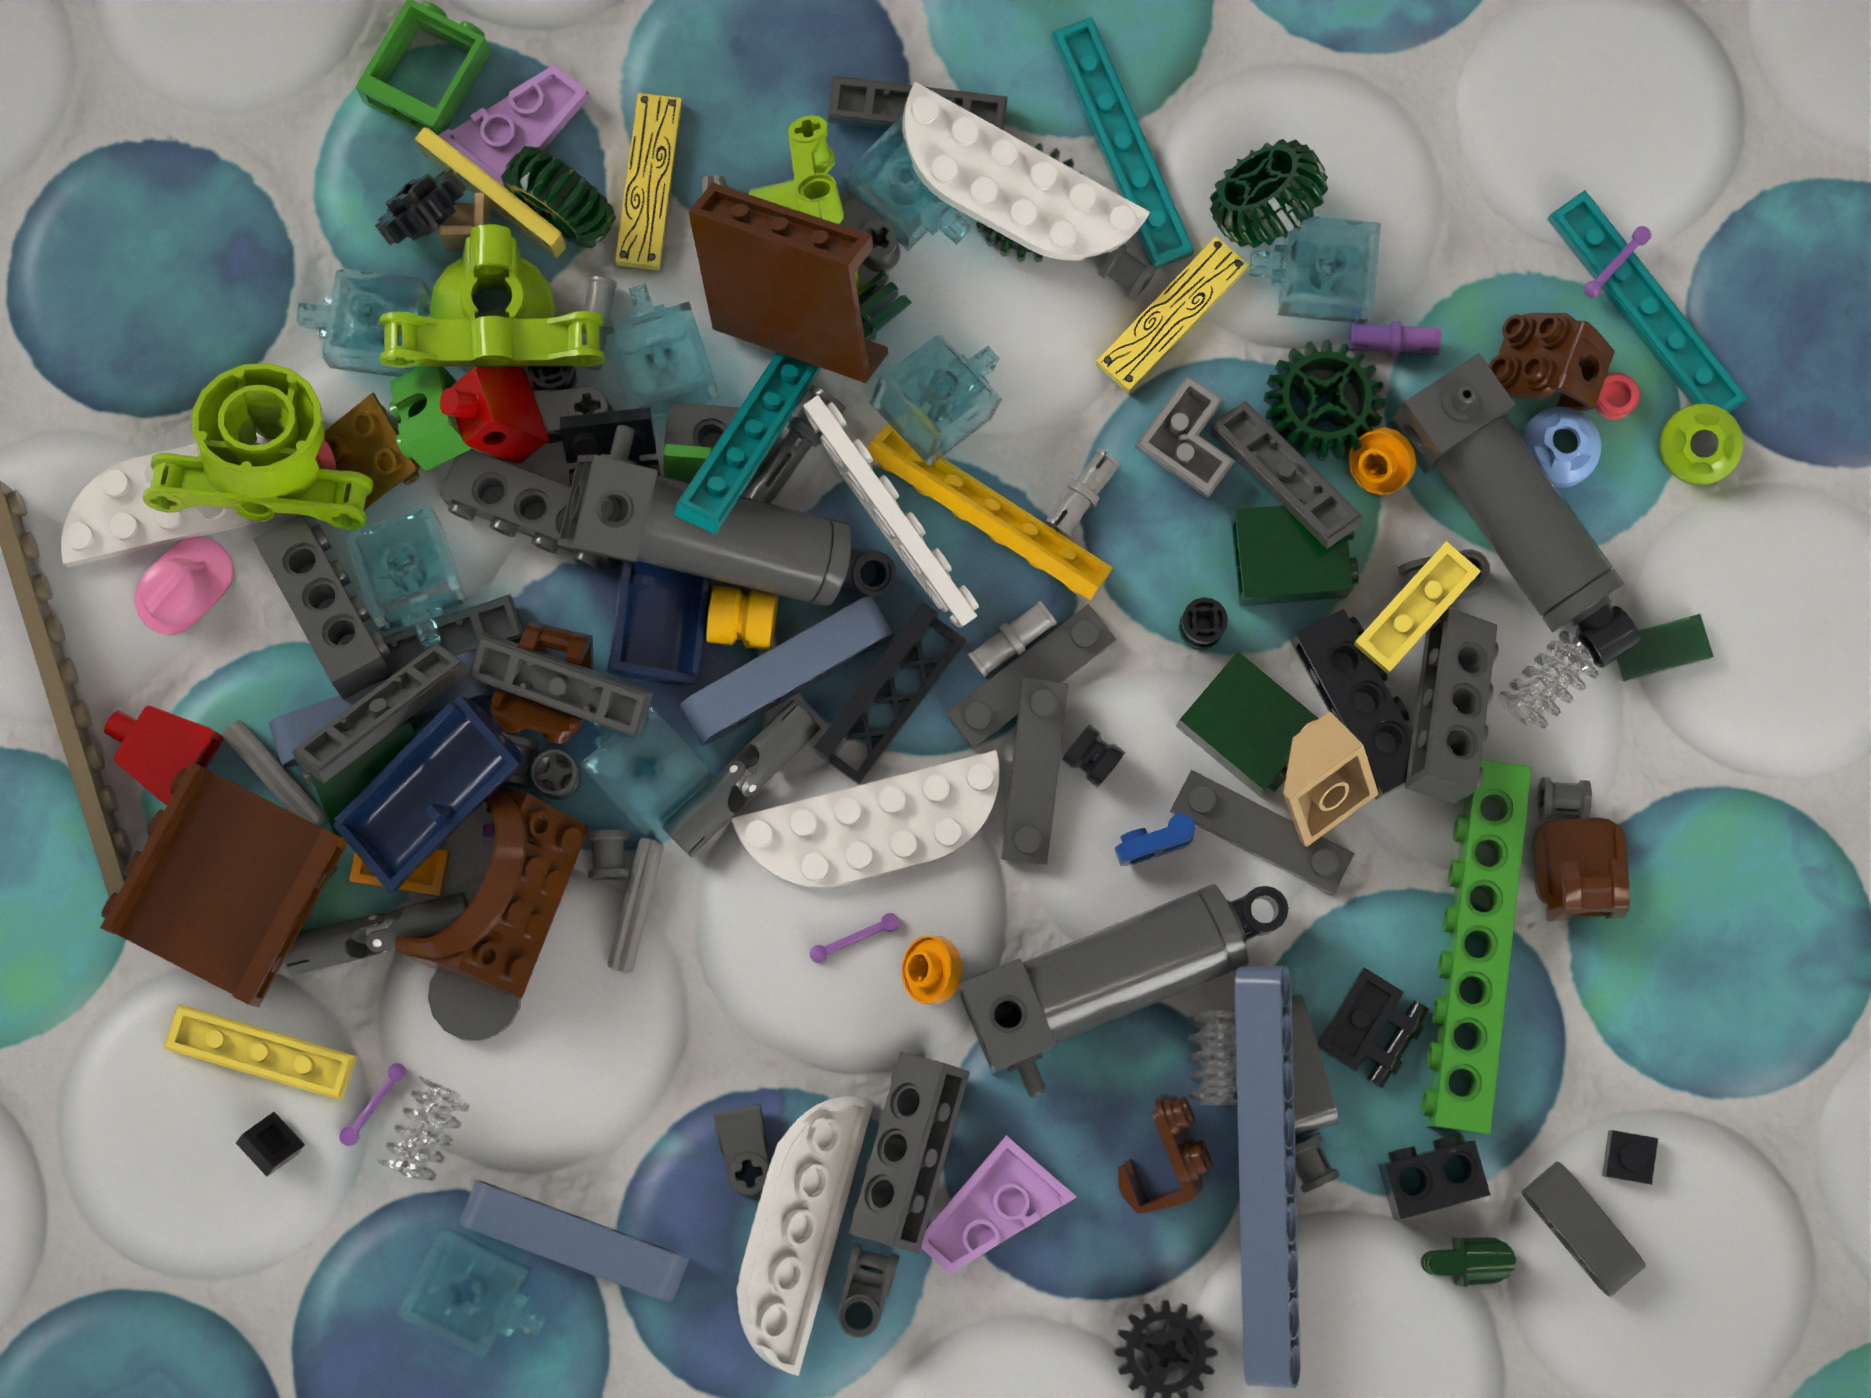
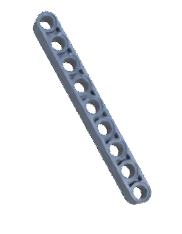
M1239 966L1235 976L1244 1377L1248 1386L1296 1388L1300 1378L1301 1360L1291 976L1287 966Z

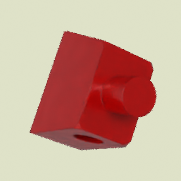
M475 367L441 394L439 401L441 412L444 415L455 417L462 440L469 447L521 464L549 441L524 368Z
M149 705L143 709L137 720L117 710L111 715L104 727L106 735L122 743L114 755L113 761L165 805H168L173 796L170 788L178 772L183 768L188 769L191 761L207 768L224 741L221 734L209 727Z

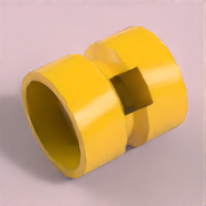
M715 584L712 590L708 613L707 643L733 646L737 640H742L745 648L771 650L777 619L778 595L753 589L748 596H745L739 587Z

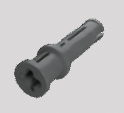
M813 385L809 390L811 397L808 401L818 395L826 406L832 402L841 414L845 411V406L839 400L820 387ZM804 407L797 417L791 416L787 425L789 432L771 458L766 462L747 493L742 497L771 504L810 447L821 445L820 437L822 433L821 431L818 433L814 432L805 414ZM800 438L801 442L794 448V443ZM788 455L789 459L768 487L766 485L785 456Z

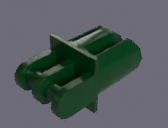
M884 270L857 291L862 325L865 331L864 338L869 341H874L876 333L912 303L906 295H902L894 301L899 294L898 287L893 282L885 285L889 276Z
M1491 1237L1452 1238L1453 1250L1427 1251L1422 1255L1420 1261L1422 1269L1428 1274L1439 1276L1455 1275V1284L1463 1287L1499 1283L1511 1276L1516 1265V1257L1510 1246L1497 1238Z

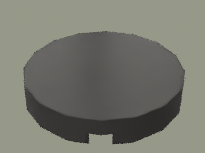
M437 969L430 981L428 1002L433 1018L444 1031L461 1040L484 1041L497 1036L513 1023L520 1010L521 998L495 991L464 976Z

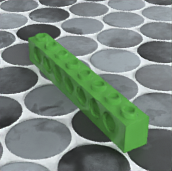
M1481 759L1480 766L1483 768L1481 784L1477 791L1465 797L1463 815L1458 814L1454 824L1453 840L1454 842H1460L1458 860L1452 859L1448 873V886L1455 888L1453 905H1446L1443 917V932L1449 933L1447 951L1441 950L1438 960L1437 975L1438 978H1444L1442 996H1436L1433 1004L1432 1022L1439 1025L1437 1042H1430L1428 1048L1427 1069L1433 1070L1431 1089L1425 1088L1421 1113L1422 1116H1428L1427 1127L1483 1135L1491 1134L1532 767ZM1483 799H1491L1499 805L1501 813L1498 821H1489L1482 815L1480 805ZM1479 843L1487 844L1494 850L1495 862L1492 867L1483 866L1477 861L1475 849ZM1474 888L1482 889L1488 894L1490 907L1487 912H1479L1471 905L1470 894ZM1469 933L1477 934L1485 943V951L1481 958L1472 957L1465 949V939ZM1464 979L1473 980L1480 989V996L1475 1004L1465 1002L1460 996L1459 987ZM1460 1024L1470 1027L1474 1033L1475 1041L1469 1050L1461 1049L1454 1040L1455 1029ZM1455 1070L1462 1071L1469 1079V1089L1462 1097L1455 1095L1449 1087V1077Z

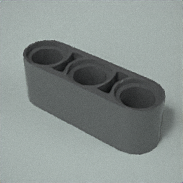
M1300 994L1292 996L1295 1136L1338 1125L1339 1123L1335 1102L1308 1010Z
M1556 1161L1521 1191L1525 1200L1590 1279L1607 1296L1612 1297L1646 1268L1644 1260L1573 1174L1560 1162Z

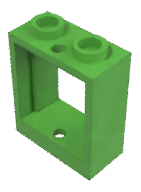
M406 0L356 85L363 103L419 132L425 127L437 135L450 126L491 55L484 32L470 22L462 21L458 24L450 20L441 8L431 2L423 1L421 5L413 0ZM419 29L468 53L436 109L387 84Z

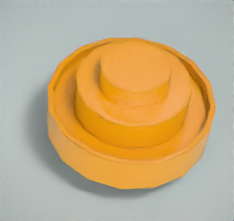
M1386 427L1372 429V431L1359 437L1361 442L1360 449L1354 451V448L1351 447L1348 460L1351 474L1357 484L1367 492L1377 495L1392 494L1408 484L1414 475L1416 466L1414 449L1408 439L1396 430Z
M921 936L913 941L906 950L902 962V980L905 990L912 999L920 1003L941 1004L950 999L958 989L962 976V961L959 951L952 941L944 937Z

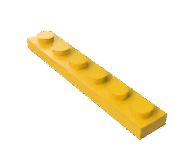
M888 423L869 443L867 450L872 459L882 469L896 474L913 485L922 495L931 497L950 509L959 519L968 521L987 533L996 543L1005 545L1024 557L1033 567L1044 570L1064 583L1070 591L1081 594L1091 601L1113 570V567L892 424Z

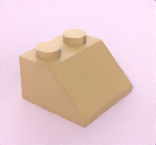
M1330 711L1318 720L1306 724L1301 732L1293 737L1283 794L1300 841L1305 847H1308L1379 795L1363 744Z

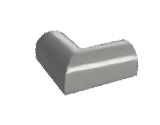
M1187 374L1136 443L1135 448L1209 499L1223 481L1235 460L1199 436L1224 399Z

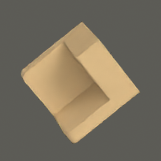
M475 193L474 203H456L453 206L456 210L455 213L444 221V226L438 228V236L446 251H464L465 240L470 237L471 228L491 224V207L485 193Z

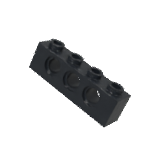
M1342 609L1297 632L1290 642L1328 712L1330 711L1363 744L1379 793L1375 799H1378L1406 785L1412 732L1406 721L1410 720V717L1402 700L1398 696L1392 698L1384 682L1388 680L1387 673L1354 645L1364 630L1356 617L1349 618L1345 609ZM1337 652L1347 654L1353 661V670L1348 673L1336 670L1331 661L1332 654ZM1354 693H1368L1374 700V711L1371 713L1359 711L1353 702ZM1377 732H1388L1395 738V752L1384 753L1378 749L1375 743Z

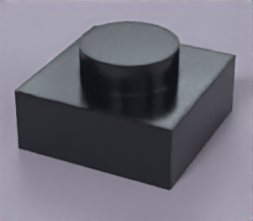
M275 1111L244 1132L236 1142L239 1148L266 1177L298 1155L305 1146Z
M1608 1130L1602 1176L1642 1184H1652L1658 1138Z

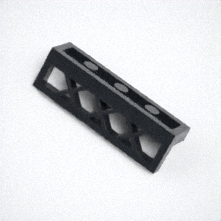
M922 602L814 746L815 754L858 785L861 784L966 643L964 637L937 619L938 612ZM931 629H934L952 642L943 657L923 659L921 642ZM917 649L918 660L907 662ZM936 665L926 678L925 666ZM919 667L922 685L916 693L896 695L894 678L899 671ZM890 685L891 696L880 698ZM909 701L899 714L898 702ZM893 703L895 721L889 729L869 731L867 714L872 707ZM863 721L865 732L853 734ZM882 737L872 750L871 738ZM866 739L868 757L857 771L836 756L846 742Z

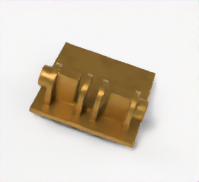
M371 393L324 431V440L333 452L336 470L359 472L368 476L373 481L372 493L366 496L364 511L402 481L404 485H410L420 478L418 473L419 464L413 458L407 459L400 451L396 442V435L399 434V430L392 424L386 414V408L381 405L375 393Z

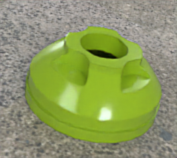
M1694 404L1674 413L1662 429L1659 440L1662 461L1668 471L1685 483L1694 485H1708L1727 477L1736 468L1743 451V435L1735 418L1726 410L1711 404ZM1700 430L1710 431L1717 438V449L1709 457H1699L1691 450V438Z

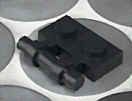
M650 407L560 417V431L567 463L577 462L578 455H610L616 428L619 425L631 427L635 431L628 460L637 462L636 465L658 470L657 475L660 476L658 459L641 461L640 455L656 454V439ZM575 468L569 469L570 485L572 484Z
M1364 967L1360 970L1317 1042L1318 1048L1353 1071L1358 1070L1365 1057L1370 1059L1375 1065L1367 1080L1383 1088L1390 1075H1396L1403 1062L1400 1058L1412 1038L1417 1040L1424 1027L1421 1023L1429 1012V1008L1413 1000L1406 1014L1399 1011L1395 1006L1404 992ZM1388 1022L1396 1030L1385 1049H1382L1374 1044V1041L1384 1024Z

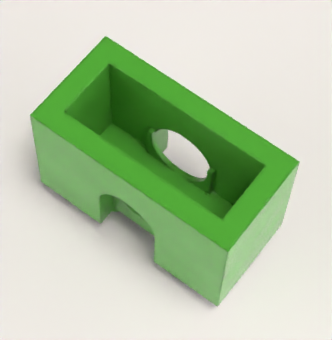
M417 367L389 382L393 398L389 406L399 429V434L396 435L397 445L407 459L413 458L426 472L472 449V447L467 446L463 442L455 417L444 415L440 410L439 401L441 394L445 389L450 388L457 382L444 367Z

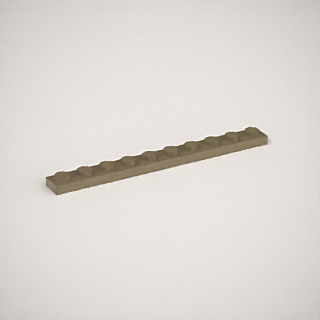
M0 481V546L110 897L113 893L120 892L127 879L124 872L128 864L127 855L132 854L131 844L123 828L118 829L113 813L118 811L117 799L112 788L109 785L105 786L100 770L105 768L104 757L96 742L91 743L87 727L92 725L91 716L83 700L78 701L74 689V684L79 683L78 674L72 660L69 657L65 658L60 642L66 640L63 626L56 615H51L47 600L53 598L52 590L46 576L43 573H38L34 560L40 556L38 545L32 533L25 531L21 518L27 515L24 501L18 490L13 491Z

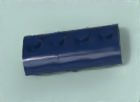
M622 560L607 671L617 676L653 683L694 685L696 675L700 674L711 579L640 561Z
M459 696L454 702H449L335 817L336 822L333 826L388 892L393 893L524 763V758L513 741L481 707L470 699Z

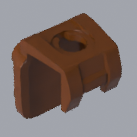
M1528 313L1523 315L1515 314L1509 317L1502 328L1504 340L1498 356L1490 362L1489 368L1511 399H1545L1554 392H1561L1557 407H1569L1578 411L1595 409L1615 352L1598 330L1586 321H1576L1575 318L1567 313Z
M535 621L528 623L518 648L531 652L537 650L548 654L547 648L566 652L565 661L594 670L592 635L553 627ZM499 688L495 691L492 699L491 712L499 722L501 729L512 733L521 732L525 728L543 732L544 738L552 743L567 742L581 728L585 720Z
M1604 818L1552 820L1539 826L1533 835L1532 841L1535 887L1538 898L1546 904L1547 921H1566L1569 918L1605 916V919L1624 918L1630 909V884L1626 838L1623 829L1611 820Z
M1167 1093L1156 1098L1157 1110L1152 1112L1157 1130L1181 1186L1148 1199L1132 1158L1126 1160L1123 1165L1118 1167L1119 1190L1126 1202L1137 1213L1173 1207L1193 1200L1197 1193L1203 1189L1201 1176L1206 1174L1209 1167L1213 1166L1211 1156L1204 1141L1194 1142L1193 1139L1188 1140L1185 1131L1188 1130L1190 1124L1195 1123V1117L1185 1096L1177 1099L1175 1095L1169 1097Z

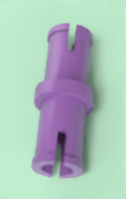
M1391 321V325L1358 324L1356 322H1351L1349 351L1389 352V357H1398L1399 353L1434 354V356H1439L1441 327L1401 326V321Z

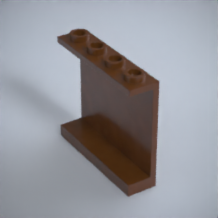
M712 182L688 211L713 330L867 383L888 354V347L864 338L855 272L873 250L872 236Z
M191 761L188 769H181L174 778L170 788L173 796L165 810L160 809L152 818L147 833L151 836L142 852L137 851L130 858L124 872L127 879L120 892L113 893L105 903L101 914L105 919L100 928L106 932L116 934L233 994L232 997L248 1005L260 1007L348 843L336 834Z

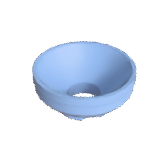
M1569 407L1548 408L1530 419L1520 435L1557 488L1571 487L1584 481L1593 472L1600 458L1601 439L1595 424L1585 414ZM1567 429L1573 432L1578 440L1577 449L1572 453H1562L1557 450L1553 444V435L1556 431Z

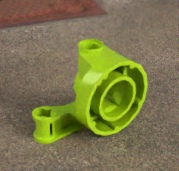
M809 115L792 122L788 128L794 179L750 189L749 195L840 224L844 217V211L834 177L827 174L835 165L836 157L833 149L827 145L826 137L829 129L825 119L820 116ZM857 269L855 279L858 291L861 288V279Z
M485 224L471 228L470 237L465 240L463 256L446 267L433 287L429 307L430 317L419 316L410 312H389L379 317V325L384 328V352L380 353V363L389 367L460 366L469 372L475 367H592L605 362V354L600 351V327L604 325L603 315L591 311H577L556 317V308L550 284L535 265L521 257L517 241L511 237L510 228L502 225ZM492 287L506 290L512 297L511 303L506 308V317H479L478 309L472 301L475 293ZM583 333L586 334V345L582 344ZM399 334H402L401 346H399Z
M271 363L243 364L221 373L201 391L192 410V434L199 457L172 453L155 454L151 460V468L154 471L151 485L143 494L144 503L150 508L161 512L175 513L183 509L204 505L234 508L238 515L253 521H269L275 517V513L311 516L339 529L359 530L366 525L367 515L364 512L366 496L372 493L373 481L368 476L355 471L319 469L315 458L324 440V415L320 401L311 384L292 369ZM256 433L265 438L274 439L269 443L252 445L257 441Z

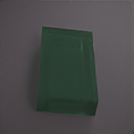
M1697 614L1638 630L1641 638L1640 643L1618 657L1617 662L1623 681L1627 682L1709 660L1714 656L1701 615Z

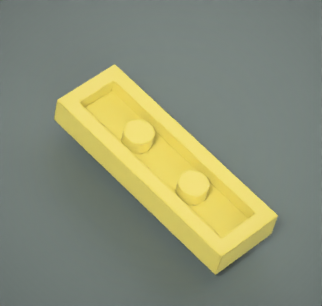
M1446 541L1361 634L1354 645L1385 673L1389 674L1481 571Z

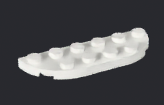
M914 82L904 108L903 140L905 139L907 149L913 162L912 167L917 176L934 195L953 208L1040 255L1070 261L1083 260L1086 257L1100 255L1105 252L1110 253L1119 248L1138 231L1150 214L1146 209L921 84Z
M818 395L803 405L805 414L814 432L818 433L821 431L823 434L820 440L827 450L829 458L921 588L939 609L941 608L943 612L950 610L952 613L950 621L957 627L962 628L975 619L977 614L974 610L979 608L975 598L964 585L957 588L949 574L952 571L949 562L938 548L931 552L922 537L926 532L911 511L904 515L896 501L899 498V494L885 475L879 479L875 475L870 465L873 459L864 444L859 439L853 442L849 439L842 429L847 423L838 408L832 402L826 406Z
M257 436V441L252 445L265 444L272 440ZM191 444L122 461L93 478L76 497L66 517L61 539L62 563L69 568L265 521H253L243 518L235 512L234 508L199 505L183 509L179 512L167 513L152 509L144 503L143 494L150 487L154 472L151 468L152 457L159 453L199 457L196 444ZM275 513V517L272 520L295 514Z
M997 750L731 819L741 843L751 857L773 875L795 885L810 888H831L943 859L955 853L970 842L986 822L997 796L999 786Z
M838 1097L815 1105L800 1116L778 1142L768 1169L739 1275V1283L737 1285L738 1309L744 1333L754 1351L771 1366L793 1375L799 1376L874 1104L873 1101L856 1097Z

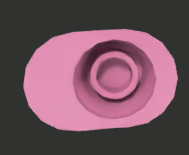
M194 537L180 541L171 547L153 566L147 569L139 582L135 595V605L139 617L146 626L158 633L172 635L186 631L198 622L231 585L233 575L231 557L222 545L211 539Z

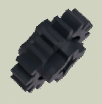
M452 169L446 173L442 171L435 178L427 173L419 179L409 181L394 197L386 202L388 213L378 219L379 222L375 227L389 245L395 242L398 244L407 236L413 241L423 235L428 236L440 228V225L455 213L456 210L453 206L456 203L454 201L461 198L467 188Z
M1161 1300L1160 1311L1154 1312L1150 1304L1145 1303L1143 1304L1145 1316L1140 1319L1131 1313L1127 1316L1129 1322L1133 1325L1130 1331L1118 1329L1117 1334L1126 1340L1125 1346L1114 1348V1354L1125 1357L1126 1363L1119 1366L1117 1370L1120 1375L1129 1373L1133 1375L1128 1384L1132 1391L1138 1389L1141 1385L1145 1387L1143 1398H1153L1156 1392L1160 1393L1161 1398H1171L1172 1393H1177L1180 1398H1188L1186 1388L1191 1385L1200 1391L1204 1389L1199 1379L1201 1373L1207 1375L1214 1374L1215 1370L1205 1364L1206 1357L1218 1355L1216 1349L1206 1347L1205 1341L1213 1337L1214 1333L1211 1329L1199 1330L1198 1326L1204 1318L1201 1314L1197 1313L1190 1319L1186 1317L1188 1309L1186 1304L1181 1303L1176 1311L1173 1312L1171 1311L1169 1301ZM1159 1320H1168L1162 1331L1150 1336L1142 1333V1330L1149 1324ZM1185 1327L1190 1331L1195 1340L1196 1355L1187 1352L1182 1340ZM1171 1339L1173 1340L1171 1348L1177 1351L1178 1355L1184 1357L1185 1361L1167 1358L1163 1365L1158 1364L1160 1356L1145 1344L1165 1345L1167 1340ZM1134 1349L1145 1353L1149 1363L1146 1377L1140 1372L1136 1364ZM1181 1368L1190 1371L1177 1382L1163 1384L1168 1374Z

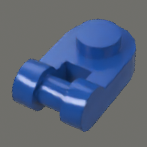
M1177 814L1169 820L1168 827L1151 833H1147L1146 828H1140L1120 836L1122 843L1114 848L1120 866L1134 865L1189 846L1194 838L1195 823L1188 815Z

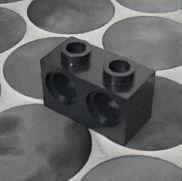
M1460 1134L1433 1140L1434 1150L1417 1154L1415 1146L1388 1152L1390 1161L1378 1164L1393 1219L1401 1220L1490 1196L1475 1140L1462 1142ZM1452 1156L1459 1157L1465 1165V1175L1457 1183L1451 1182L1446 1177L1444 1171L1446 1161ZM1407 1168L1416 1170L1421 1178L1419 1190L1412 1195L1406 1194L1401 1189L1399 1183L1401 1173Z

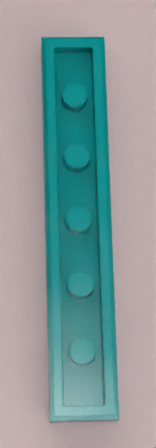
M1089 17L1053 31L1051 33L1053 44L1119 195L1150 212L1145 222L1136 232L1149 264L1154 265L1158 269L1193 255L1194 248L1093 18Z
M1586 190L1554 211L1547 219L1594 280L1628 245ZM1633 251L1601 286V289L1692 405L1711 404L1730 413L1744 403L1748 397Z
M776 352L677 502L674 516L715 535L717 534L820 373L821 367Z

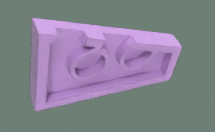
M554 64L509 91L508 97L486 110L484 107L470 115V120L451 131L448 128L438 134V136L505 188L501 175L506 170V165L515 153L518 154L524 146L538 147L544 151L590 98L587 89Z
M1006 1135L926 1228L921 1249L951 1274L1001 1242L1039 1221L1049 1213L1077 1198V1196Z

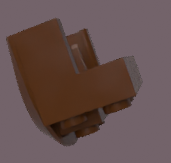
M498 787L485 800L488 804L486 812L493 814L495 840L487 873L474 899L452 925L435 936L423 939L397 936L395 951L431 968L464 976L495 991L523 998L589 826L528 793Z

